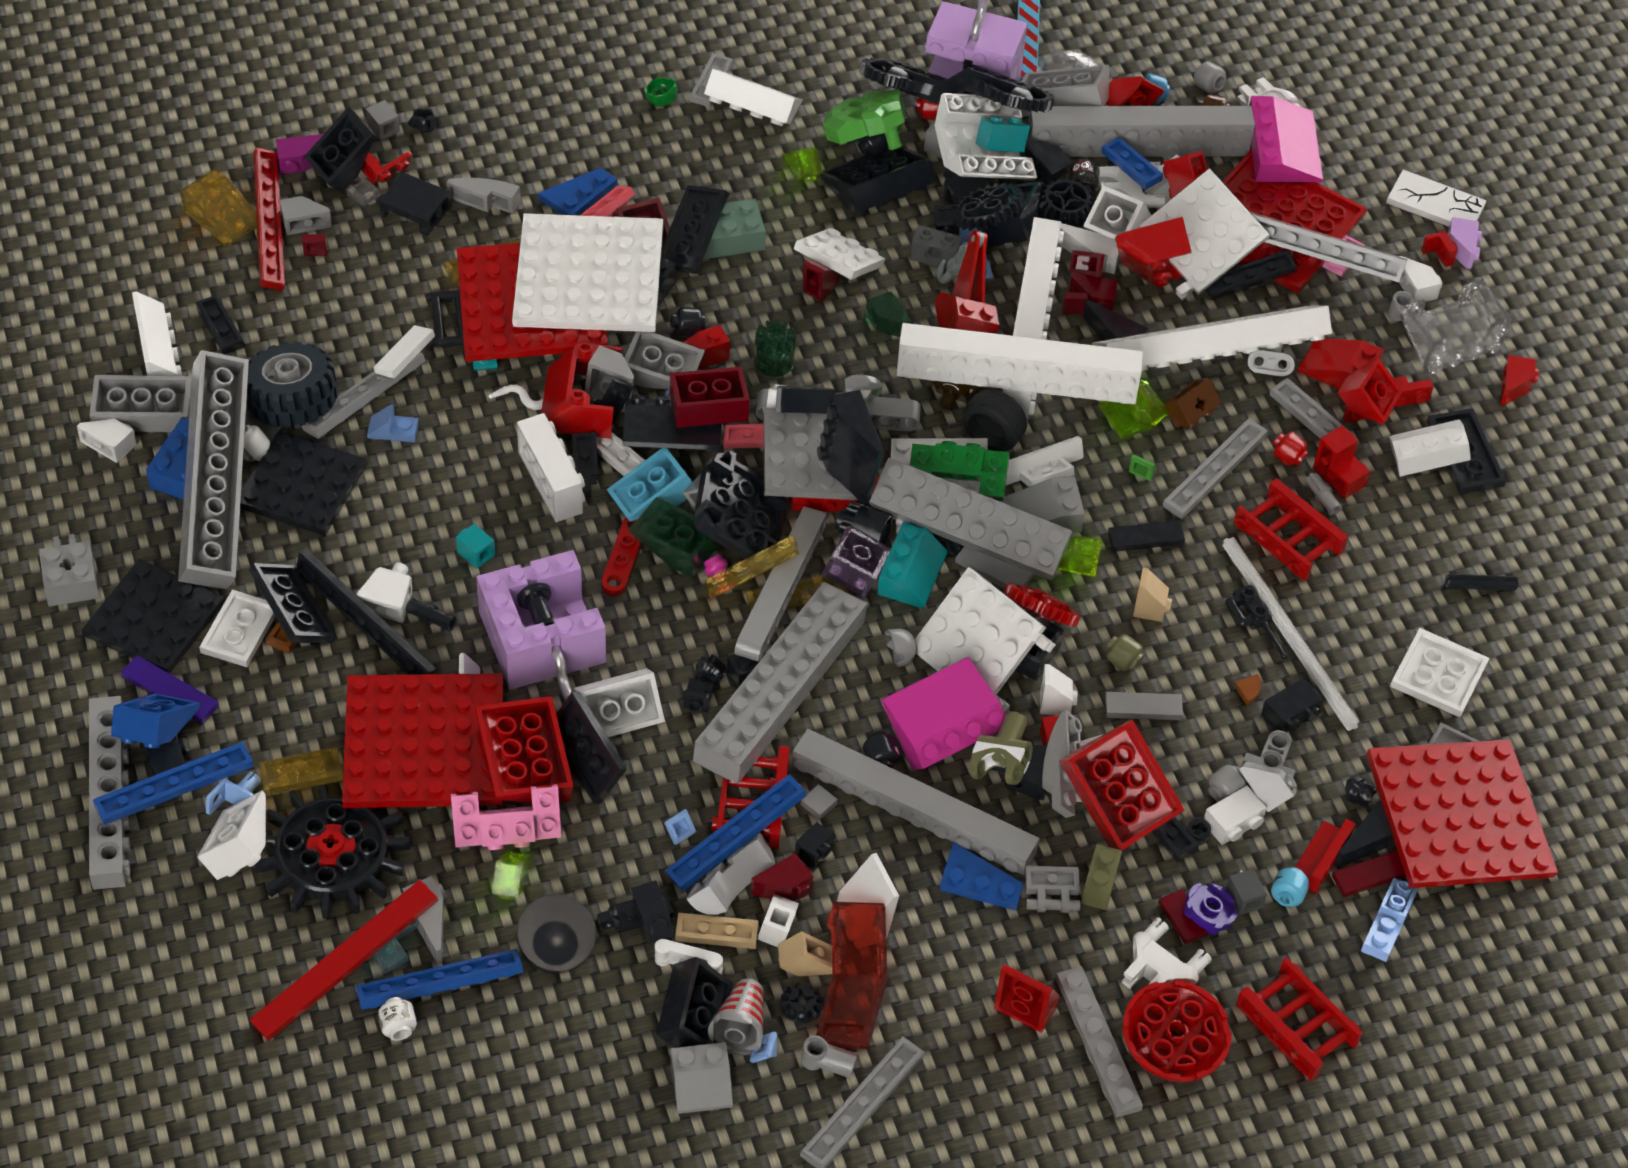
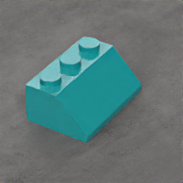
M903 522L879 575L877 594L924 609L948 551L926 528Z

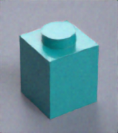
M475 523L469 528L460 531L456 536L457 552L476 569L495 556L494 540Z

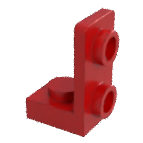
M408 151L384 167H381L379 160L368 152L361 171L373 185L380 181L384 183L396 171L402 172L409 167L412 153Z

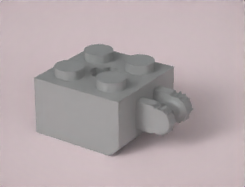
M69 534V544L61 545V540L57 536L53 537L54 547L39 549L44 591L49 607L99 598L95 563L90 541L76 543L75 535Z

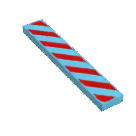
M1018 0L1017 20L1027 22L1020 81H1022L1026 73L1038 72L1040 0Z

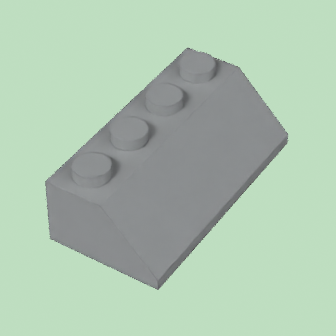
M1107 64L1029 72L1025 74L1022 82L1035 85L1038 88H1042L1043 91L1053 94V97H1055L1053 106H1105L1109 99L1110 67ZM1021 110L1022 117L1030 116V112Z

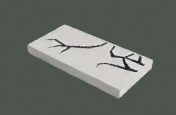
M1402 170L1386 203L1449 227L1452 217L1478 221L1486 205V200Z

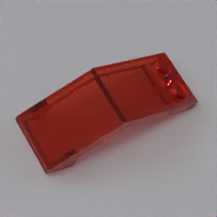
M833 902L827 922L831 931L832 979L816 1036L824 1038L827 1044L838 1048L869 1050L887 983L884 903Z

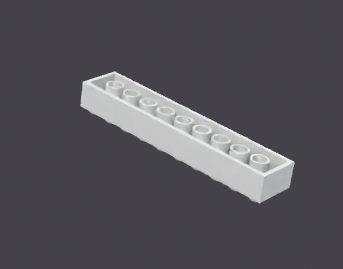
M1034 217L1013 336L1043 340L1047 338L1048 331H1043V329L1048 330L1050 314H1046V312L1051 313L1053 297H1049V295H1054L1056 280H1052V278H1057L1059 264L1055 263V261L1059 262L1062 247H1058V245H1062L1064 231H1060L1061 221ZM1003 389V393L1012 397L1022 407L1028 422V416L1034 415L1035 401L1031 400H1036L1037 393Z
M1310 305L1093 342L1092 345L1143 351L1141 371L1148 370V367L1170 366V363L1193 362L1192 359L1208 360L1219 355L1231 356L1242 351H1259V348L1281 347V344L1294 345L1303 343L1305 340H1323L1324 335L1332 334L1329 306Z
M902 323L896 376L1135 404L1141 377L1143 351Z

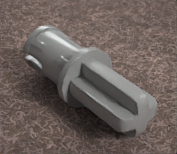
M1310 473L1305 481L1314 492L1316 501L1322 503L1330 516L1339 513L1342 505L1332 494V488L1326 486L1317 473Z

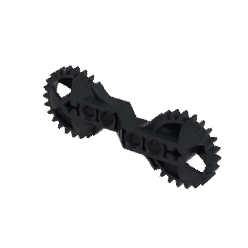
M871 57L870 59L865 58V60H862L859 71L861 75L865 76L864 78H868L870 81L894 89L900 88L902 92L936 104L940 102L943 93L959 94L967 91L1010 108L1045 113V111L1049 112L1052 110L1055 100L1053 94L1043 91L1042 88L979 66L966 68L947 79L904 62Z

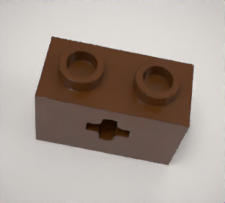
M1210 378L1195 379L1163 402L1174 426L1186 427V429L1197 425L1201 417L1212 414L1215 411L1214 408L1222 403Z

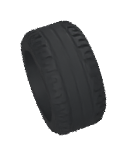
M992 389L981 390L976 393L964 408L962 414L964 427L970 437L988 438V449L992 451L1004 452L1011 450L1026 432L1028 424L1025 412L1016 400L1001 391Z

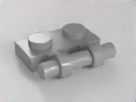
M1025 867L1026 894H1036L1037 898L1026 899V910H1036L1041 913H1045L1046 910H1060L1061 913L1080 911V900H1070V895H1079L1080 891L1078 867ZM1046 895H1060V900L1046 899Z

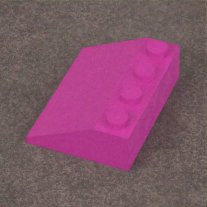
M1251 96L1249 106H1252L1255 122L1251 149L1256 182H1322L1323 175L1313 111L1274 96Z
M969 657L881 699L912 770L924 769L976 743L980 735L990 736L998 732L1005 718L998 699Z

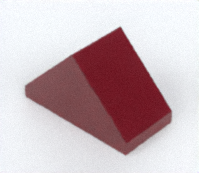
M1072 250L1069 273L1104 278L1108 255Z

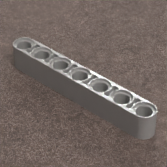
M762 389L757 394L755 413L761 420H763L764 408L767 406L769 389ZM873 397L868 402H865L875 429L914 431L920 426L921 406L915 400Z

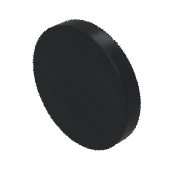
M547 895L533 901L522 913L516 930L517 944L525 960L536 969L552 974L572 971L584 963L593 949L596 938L595 924L588 910L577 900L564 895Z

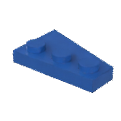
M599 168L539 192L538 199L561 215L579 216L616 187L618 181L616 177Z
M953 842L939 890L1016 911L1024 883Z

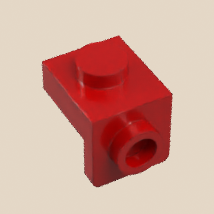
M1446 231L1425 236L1421 249L1423 254L1435 251L1445 267L1454 264L1458 253L1457 245L1455 242H1452Z

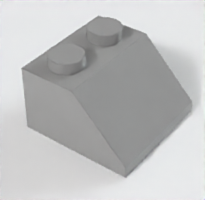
M600 345L588 363L584 390L589 394L591 400H602L613 379L630 383L633 386L634 375L622 353ZM626 403L621 410L622 412H625Z
M726 1042L671 1048L670 1065L677 1114L733 1107Z

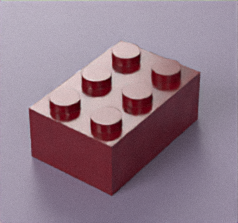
M742 366L670 373L669 395L677 428L749 421L750 399Z

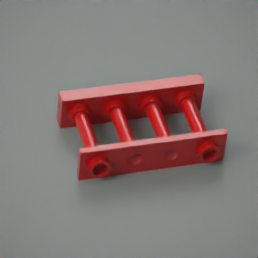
M1277 478L1269 485L1267 499L1251 512H1248L1241 505L1237 507L1234 523L1237 527L1246 532L1286 565L1293 574L1299 576L1304 581L1309 579L1312 562L1324 552L1331 550L1339 556L1345 550L1349 536ZM1273 506H1277L1285 514L1268 527L1257 519ZM1292 520L1303 527L1287 541L1282 540L1275 534ZM1309 535H1313L1321 543L1306 555L1302 556L1293 549Z
M779 746L778 756H773V758L759 757L752 766L772 768V771H776V778L771 777L768 780L743 777L736 784L723 777L718 816H713L712 832H715L729 821L724 820L726 808L743 810L755 801L727 798L728 787L771 789L787 776L790 747ZM783 815L760 832L764 834V837H769L770 848H779Z
M1286 957L1282 960L1279 970L1281 976L1258 993L1253 992L1248 986L1239 992L1236 1006L1312 1082L1321 1072L1323 1066L1322 1058L1345 1041L1355 1049L1363 1033L1353 1020H1349L1303 974L1302 969L1297 964L1292 963ZM1288 984L1300 994L1277 1012L1272 1011L1264 1003ZM1308 1003L1318 1014L1298 1030H1291L1283 1021ZM1327 1022L1337 1034L1316 1050H1311L1302 1040Z

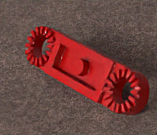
M625 517L602 577V590L606 595H615L616 597L625 592L642 547L643 539L647 533V521L644 517L631 522ZM631 523H638V525H640L641 527L637 530H633L629 528V525H631ZM615 579V581H620V585L612 587L607 582Z

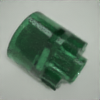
M778 319L774 323L767 320L765 327L759 325L758 332H755L754 364L757 370L764 375L771 377L783 376L794 367L796 335L794 334L793 327L788 328V322L781 324Z

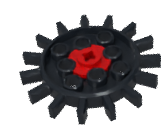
M324 780L319 781L318 785L320 799L305 804L301 796L294 790L289 792L291 804L296 810L288 817L274 810H267V821L279 827L276 836L266 835V845L264 848L275 849V856L260 859L255 864L256 873L274 869L279 870L281 876L266 885L268 895L273 897L290 886L296 891L290 902L291 910L294 913L301 909L307 897L321 900L320 910L323 919L329 918L331 900L347 898L352 911L355 914L361 913L358 893L369 887L382 899L388 896L387 887L378 880L382 871L404 876V863L388 859V851L409 850V836L387 838L386 831L403 824V816L400 811L380 819L376 812L381 807L343 808L342 798L329 797V790ZM335 813L343 814L337 818L331 817ZM313 828H321L318 832H310ZM351 830L359 831L353 835L347 834ZM293 842L300 843V844H299L298 846H296V847H289V846H288L290 843H293ZM367 847L375 848L373 851L370 852L364 851V849ZM309 859H311V860H316V861H315L314 863H312V864H305V863H304L306 860H309ZM345 862L354 863L351 866H342V864ZM326 876L332 877V879L329 881L324 882L320 880L321 878Z

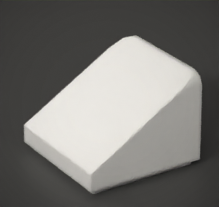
M460 653L459 674H480V667L465 653Z

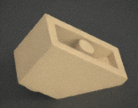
M1148 568L1142 569L1133 617L1163 622L1164 613H1170L1172 599L1168 598L1169 588Z
M802 931L778 944L780 968L794 975H829L841 972L838 948Z

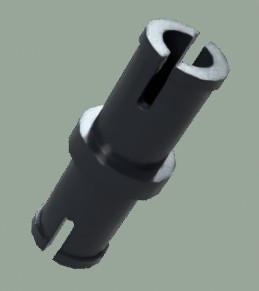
M415 598L410 599L406 605V613L423 619L424 623L428 625L434 624L449 632L456 625L457 618L455 616L440 611L435 605L429 606Z

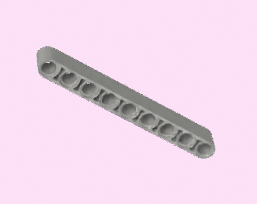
M806 506L803 507L738 637L735 655L758 662L762 659L824 532L828 519L827 512Z

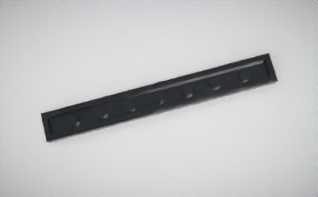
M306 548L299 551L297 571L407 674H435L436 668L315 556Z

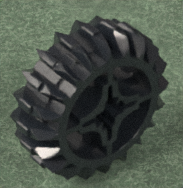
M1056 177L1054 182L1048 180L1046 185H1042L1037 208L1038 216L1042 217V219L1061 221V223L1084 228L1085 221L1096 201L1094 191H1091L1090 185L1084 186L1083 181L1076 182L1075 178L1067 180L1066 177L1060 180Z

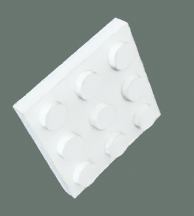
M832 228L797 240L794 246V250L851 280L883 267L885 258L878 255L879 253L876 250L866 249L859 245L860 243L857 240L847 239L841 236L839 231Z
M1419 628L1390 687L1461 717L1488 664L1489 658Z

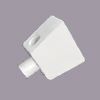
M395 563L392 570L382 567L377 568L358 591L357 596L378 616L403 623L406 615V605L412 595V580L409 575H406L408 567L402 563Z

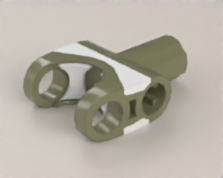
M1009 712L1005 715L997 737L980 735L978 737L970 760V775L972 779L981 780L990 769L1004 766L1006 767L1005 780L1007 784L1017 785L1021 781L1033 752L1032 743L1021 740L1028 723L1025 716L1018 712Z

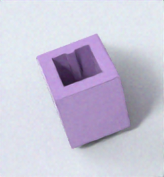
M1452 217L1447 234L1452 242H1455L1457 245L1458 253L1455 258L1466 269H1471L1473 261H1478L1480 247H1477L1482 236V231H1478L1479 221Z

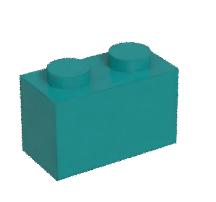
M991 115L990 118L981 117L976 144L986 150L1024 152L1030 126L1023 123L1021 118L1009 116V119H1004L998 115Z

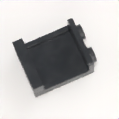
M402 172L392 182L388 191L379 198L380 216L386 217L389 212L417 222L419 223L420 233L428 236L451 208L450 191Z

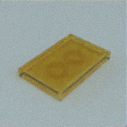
M335 747L259 763L266 796L343 780V771L337 748Z

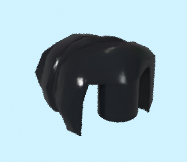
M417 108L408 121V125L423 132H432L436 127L433 110Z
M713 654L709 658L702 656L695 666L697 675L710 682L718 683L727 673L725 663Z
M1355 775L1346 781V800L1352 804L1366 807L1378 790L1362 776Z

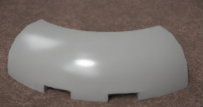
M758 833L727 857V861L724 863L722 861L709 871L702 881V885L700 883L694 885L687 897V901L697 911L707 915H718L726 912L735 897L751 883V878L775 865L773 853L763 835Z

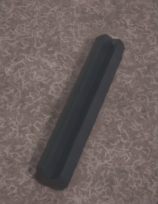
M1447 574L1445 577V587L1449 589L1515 591L1518 588V578L1516 576Z

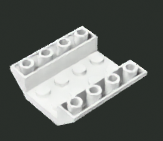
M943 93L941 95L934 126L943 164L946 168L962 177L1037 179L1032 158L1020 157L1019 152L986 150L976 144L981 117L990 118L991 115H998L1004 119H1009V116L1022 118L1021 110L1001 105L998 102H993L978 95Z

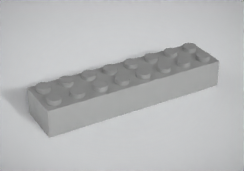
M889 457L869 501L871 508L892 514L896 519L926 528L933 534L1050 581H1053L1072 534V530Z

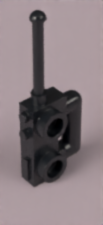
M1252 585L1234 590L1232 597L1227 598L1225 603L1237 624L1242 628L1250 626L1252 630L1262 627L1266 630L1280 653L1281 659H1287L1288 654L1284 652L1270 629L1272 616L1269 615L1267 608L1259 599L1256 590ZM1239 606H1244L1245 610L1248 613L1246 617L1242 613Z

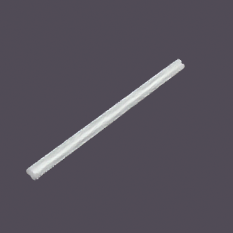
M1234 537L1224 539L1223 542L1225 543L1222 546L1247 583L1256 590V594L1267 608L1269 615L1272 616V620L1317 687H1319L1346 730L1356 729L1359 720L1355 718L1356 716L1352 713L1353 711H1350L1351 708L1342 699L1343 697L1339 694L1340 692L1334 687L1335 685L1326 675L1325 670L1321 668L1322 666L1318 663L1319 661H1316L1317 659L1313 656L1314 654H1311L1312 651L1307 647L1306 642L1302 640L1303 638L1299 635L1300 633H1297L1298 630L1294 628L1295 626H1293L1292 621L1283 612L1284 610L1277 603L1278 601L1274 598L1275 596H1272V592L1266 587L1267 585L1260 578L1261 576L1257 573L1258 571L1249 562V558L1243 553L1244 551L1237 544V540Z

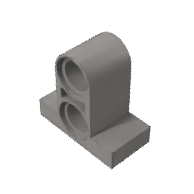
M1273 731L1266 741L1261 756L1258 757L1246 753L1243 763L1251 762L1282 769L1286 775L1289 773L1294 778L1296 770L1284 766L1291 745L1290 736L1284 731Z

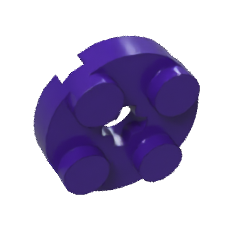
M1202 883L1195 884L1185 897L1184 914L1210 934L1215 935L1220 931L1228 929L1238 915V909L1235 911L1233 906L1235 900L1232 895L1216 884L1210 883L1209 886H1201Z

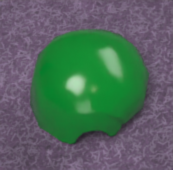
M658 77L644 87L647 100L656 107H666L672 104L678 95V87L673 78Z

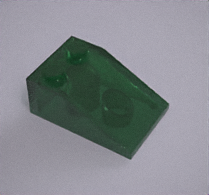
M658 497L653 500L629 529V532L671 568L691 578L697 574L704 565L703 563L719 547L718 542L695 528V515Z

